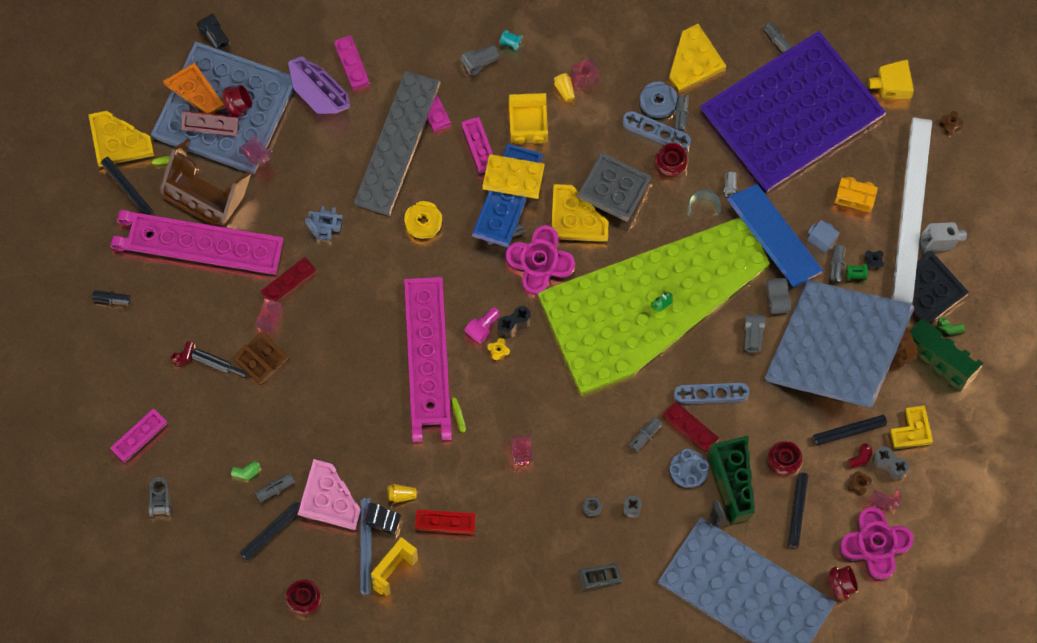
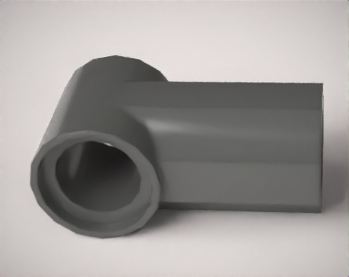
M493 44L476 52L473 50L468 51L460 57L469 75L480 72L483 66L500 59L498 50Z
M746 313L744 350L754 353L761 352L766 315Z

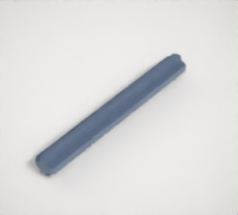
M370 498L361 499V594L364 595L372 593L371 527L363 524L368 503H371Z

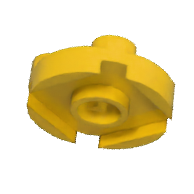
M420 201L416 205L410 206L404 217L407 232L420 239L434 238L442 226V214L437 209V206L427 201ZM425 216L428 222L422 224L418 219H422Z

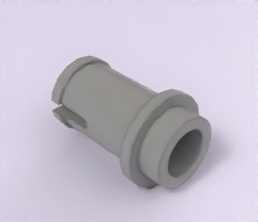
M726 173L723 192L725 196L729 197L738 193V188L736 187L737 173Z

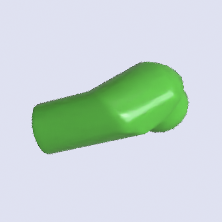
M946 317L938 319L937 327L946 335L951 336L965 333L963 323L951 325Z
M252 461L244 469L233 467L231 476L249 480L258 474L260 464L257 461Z

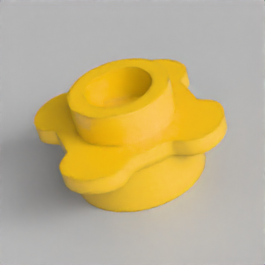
M502 338L498 339L495 343L488 344L487 348L491 351L494 360H499L510 353V349L506 347L505 340Z

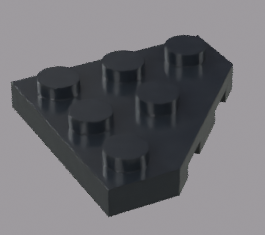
M932 251L917 261L913 315L919 321L924 319L931 324L969 294V291Z

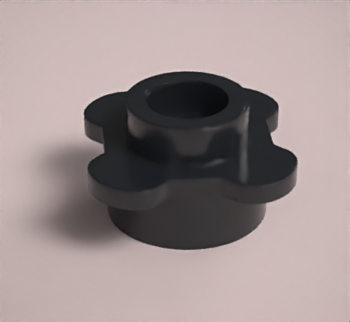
M866 251L865 256L867 259L865 264H867L868 268L876 269L884 266L882 261L884 253L882 251Z

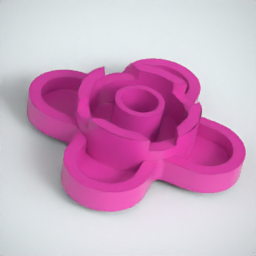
M545 225L537 228L531 243H514L506 252L508 263L513 268L524 270L523 286L527 292L533 295H538V293L548 288L551 276L565 278L570 276L575 270L576 264L573 256L566 251L557 250L559 236L551 226ZM540 258L545 259L542 263H538Z
M869 507L864 509L859 516L860 532L847 534L842 539L840 550L843 556L849 560L865 559L870 574L876 579L883 580L889 578L895 570L894 555L907 552L911 548L914 538L908 528L904 526L890 527L887 525L886 517L880 509ZM873 542H878L880 546L875 545Z

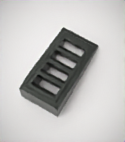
M717 499L713 500L709 513L714 525L719 529L730 525V519L725 508Z
M617 563L580 569L576 574L581 593L622 583ZM609 570H611L613 579L611 580L608 573ZM601 572H603L605 581L602 580ZM593 574H595L597 582H594Z

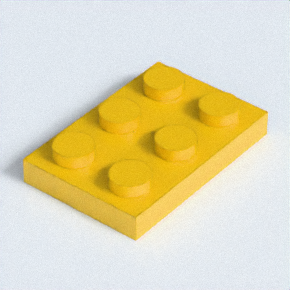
M489 154L483 189L538 199L545 164Z

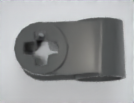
M161 477L154 478L150 482V517H153L154 514L171 515L170 489L166 480ZM160 484L165 486L161 492L155 491L156 486Z

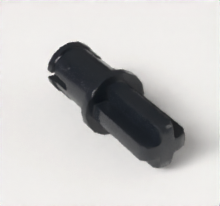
M94 290L92 300L109 303L110 306L116 304L129 307L131 295L119 294L114 291Z

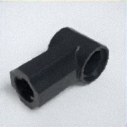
M213 13L196 22L202 35L209 39L214 48L223 50L230 44L229 39L222 31Z

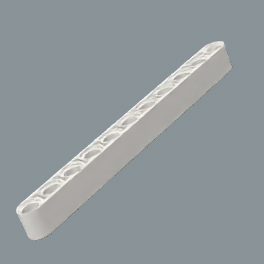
M916 117L912 119L892 292L893 300L911 304L914 294L932 120Z

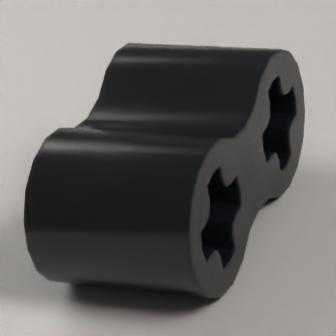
M520 306L515 309L513 314L501 317L498 320V335L501 338L508 339L513 336L515 331L527 328L530 325V310L525 306Z
M368 503L363 524L376 528L385 534L396 535L402 516L379 504Z

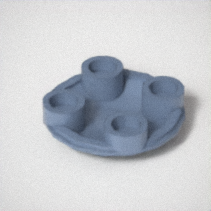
M684 449L678 453L670 464L672 479L683 487L693 488L699 486L708 475L709 464L705 457L690 449Z

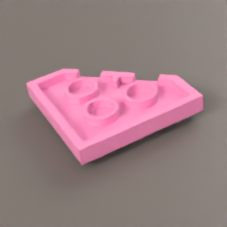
M313 459L298 515L355 530L361 509L351 497V493L343 480L341 481L336 473L333 464Z

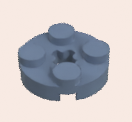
M652 82L642 91L640 106L649 118H664L675 110L677 94L671 86L665 85L664 82ZM656 97L663 99L661 103H657L654 100Z

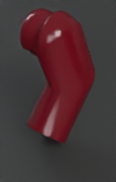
M187 341L184 351L173 353L171 361L175 365H181L190 361L195 343Z
M862 444L859 456L848 459L851 468L869 462L873 453V449L869 444Z

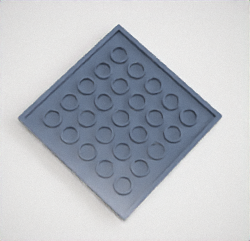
M195 41L182 70L195 63L222 102V93L226 87L234 88L242 84L250 94L252 108L245 111V115L239 118L237 136L181 130L183 110L201 111L171 91L151 133V138L175 147L189 139L191 142L188 151L255 175L294 90L291 75ZM224 106L225 108H223V109L219 110L218 112L214 113V114L231 115V114L226 110V106Z
M808 280L765 379L770 383L873 408L913 313L914 306L911 303Z

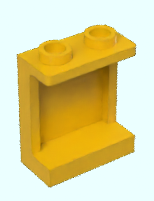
M546 93L509 95L511 143L524 144L526 142L541 144L548 142Z
M402 537L371 573L373 588L381 595L383 593L387 596L390 594V586L386 580L403 559L411 565L418 561L417 549Z

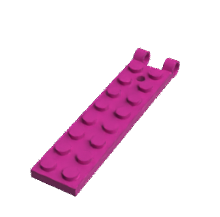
M120 210L118 213L117 222L123 225L132 224L129 238L112 237L110 245L112 249L118 251L130 250L273 275L277 274L284 242L283 237L134 213L126 210ZM149 232L153 233L151 238L146 237Z
M442 277L404 279L413 442H423L422 425L441 424L442 440H452ZM433 403L434 407L429 409L427 408V404Z

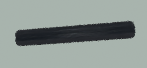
M105 157L101 161L102 166L142 214L152 215L154 213L152 208L109 157Z
M880 415L817 433L812 437L815 445H820L887 425V419L885 415Z
M799 472L797 477L788 546L791 548H798L800 543L809 475L803 472Z
M297 501L292 503L240 551L241 557L246 561L253 557L298 515L301 504Z

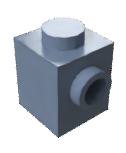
M822 220L817 225L814 223L808 231L810 234L808 241L824 253L829 251L839 236V232L830 223Z

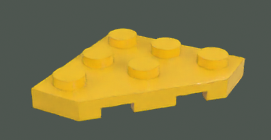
M699 24L682 31L669 77L678 93L726 70L725 63Z
M108 111L88 114L99 167H102L101 161L105 157H109L114 164L154 156L149 135L136 130L134 126L114 117Z
M554 184L552 227L556 230L559 239L608 242L609 221L604 216L602 217L593 205L577 198L579 193L573 185Z

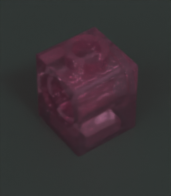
M592 58L573 65L570 77L572 83L576 84L578 89L598 82L599 71ZM580 73H586L587 75L581 76Z

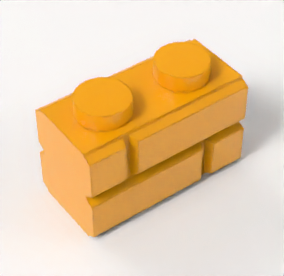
M842 177L834 203L871 213L878 187L874 186L871 182L861 183L853 177Z

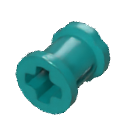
M505 29L500 39V45H508L517 51L521 45L523 35L518 36Z

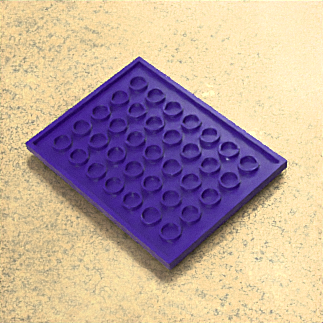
M820 31L809 36L700 107L766 192L886 114L885 110Z

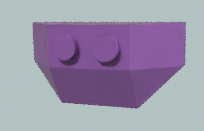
M303 56L289 61L288 65L293 89L317 114L339 113L350 108L348 93L323 68L307 61Z

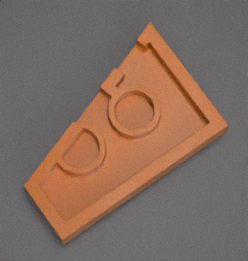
M195 63L163 81L166 87L201 112L216 113L225 108L223 102Z

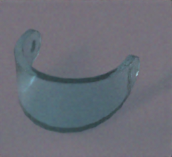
M700 190L693 194L688 206V216H691L692 203L701 198L713 201L717 206L718 215H721L720 200L714 192Z

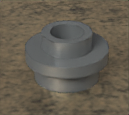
M589 497L583 502L582 508L586 515L593 517L600 514L602 503L596 497ZM589 505H595L596 509L590 510Z

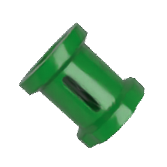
M847 264V281H851V279L867 281V264L862 266Z

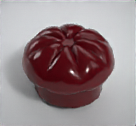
M242 84L234 88L226 87L223 90V104L232 116L243 117L245 111L252 108L250 94Z
M669 143L658 150L655 156V164L661 173L667 176H676L687 168L688 155L681 145Z
M781 441L774 444L769 450L768 461L775 472L789 475L800 469L803 463V454L800 448L793 442Z
M849 565L840 569L836 566L830 569L828 581L834 595L839 600H849L851 594L858 592V583L853 569Z
M298 580L289 586L285 598L290 610L297 614L305 615L312 613L318 608L322 596L319 587L314 582Z

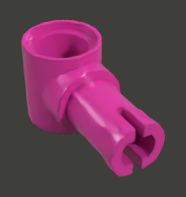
M492 307L482 318L478 320L474 318L465 328V333L479 344L482 343L490 333V325L500 316V312Z

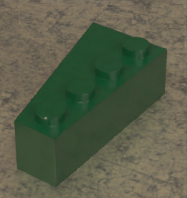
M921 319L910 330L921 359L926 363H930L935 371L941 376L944 375L956 389L962 391L977 376L984 364L979 359L974 361L970 358L971 353L967 350H959L955 342L950 338L944 339L942 333L924 319Z
M748 436L712 444L707 452L731 524L750 520L755 513Z

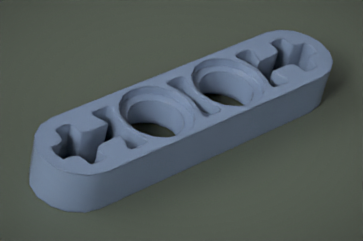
M632 111L627 112L623 117V126L629 131L663 145L669 143L679 144L684 139L685 143L681 146L685 151L690 148L691 138L682 131ZM631 118H633V119H634V122H632L631 124H629V123H628V120H630ZM650 124L653 126V130L647 132L643 129V126ZM663 131L669 132L670 137L663 139L660 133Z
M744 383L681 385L675 389L674 400L681 405L738 403L747 400L750 390ZM723 389L727 395L724 398H720L716 395V391ZM730 389H732V397H729ZM738 389H742V392H745L743 396H739V393H736ZM691 390H694V392H693V398H694V399H691V395H688V394H691ZM699 390H704L707 392V397L701 399L696 393ZM681 391H684V394H686L685 399H682L679 395Z

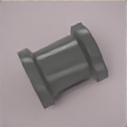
M637 496L626 498L624 514L627 517L636 518L639 516L642 507L640 498ZM629 505H631V506L636 505V509H635V508H631V509H630V508H629Z

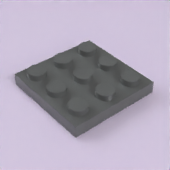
M601 152L577 198L628 222L652 177Z

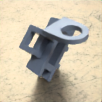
M321 206V212L309 211L310 218H305V224L317 239L331 241L332 232H340L343 215H336V208L334 207L330 211L325 210V207Z

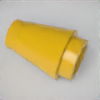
M564 73L554 78V85L565 102L574 100L576 97L571 77Z
M393 484L388 486L387 489L388 502H393V504L416 499L417 496L416 488Z

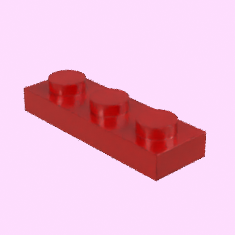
M417 509L415 531L474 534L476 513Z

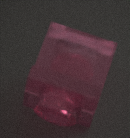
M256 136L250 138L239 148L253 166L258 163L264 164L270 159L268 155L273 152L271 148L266 150Z
M266 298L255 326L274 332L281 317L283 304Z
M530 435L511 436L513 462H517V465H527L529 461H533Z
M897 489L893 498L874 490L869 502L875 508L891 512L893 507H898L902 499L899 496L901 490Z

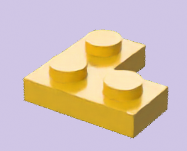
M925 405L906 408L905 414L908 427L890 430L893 449L932 444L933 439Z

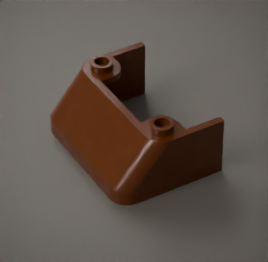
M187 139L172 149L160 193L164 199L212 226L221 227L228 221L243 199L251 173L247 172L233 184L229 185L225 192L195 176L196 164L186 156L191 140Z

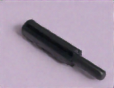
M195 348L191 358L226 373L231 371L242 377H247L248 373L232 366L231 362L198 348Z

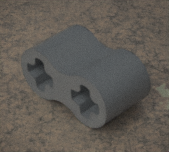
M786 278L767 279L766 291L770 313L791 312Z
M883 446L877 449L873 457L874 465L879 469L886 470L894 480L899 481L905 478L909 470V463L903 458L896 457L888 447Z

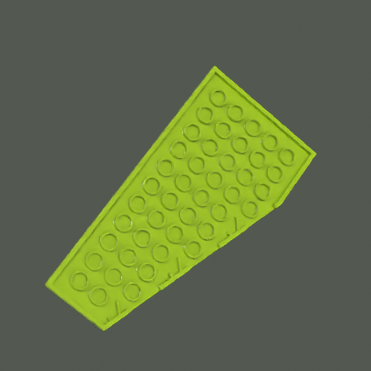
M737 218L550 287L538 293V297L578 390L583 395L638 373L642 367L658 354L664 352L680 339L684 333L726 302L730 296L750 280L752 281L768 268L770 262L762 245L741 218ZM664 292H671L673 296L672 304L661 312L652 308L651 302L661 297Z

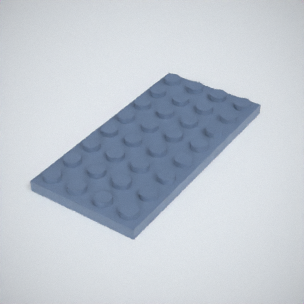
M700 517L658 581L659 584L752 643H811L836 604L834 600Z

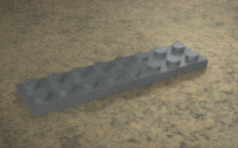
M407 71L404 72L354 201L355 206L390 216L440 87L439 80Z

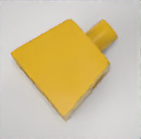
M908 60L879 67L877 77L868 79L869 89L879 88L882 98L911 99L914 89Z

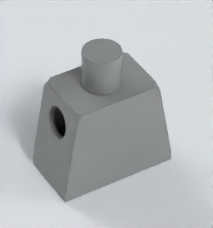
M954 222L931 223L920 235L919 245L922 256H925L930 251L934 254L951 251L959 241L967 239V234L964 229L958 230L957 224Z

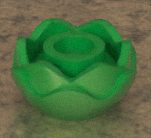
M664 292L661 297L651 302L652 308L661 312L672 304L673 296L671 292Z

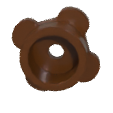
M952 111L947 116L943 115L941 118L948 131H953L963 126V120H960L956 111Z
M857 471L854 473L853 480L849 482V487L858 490L860 494H865L866 488L872 483V480L867 475Z

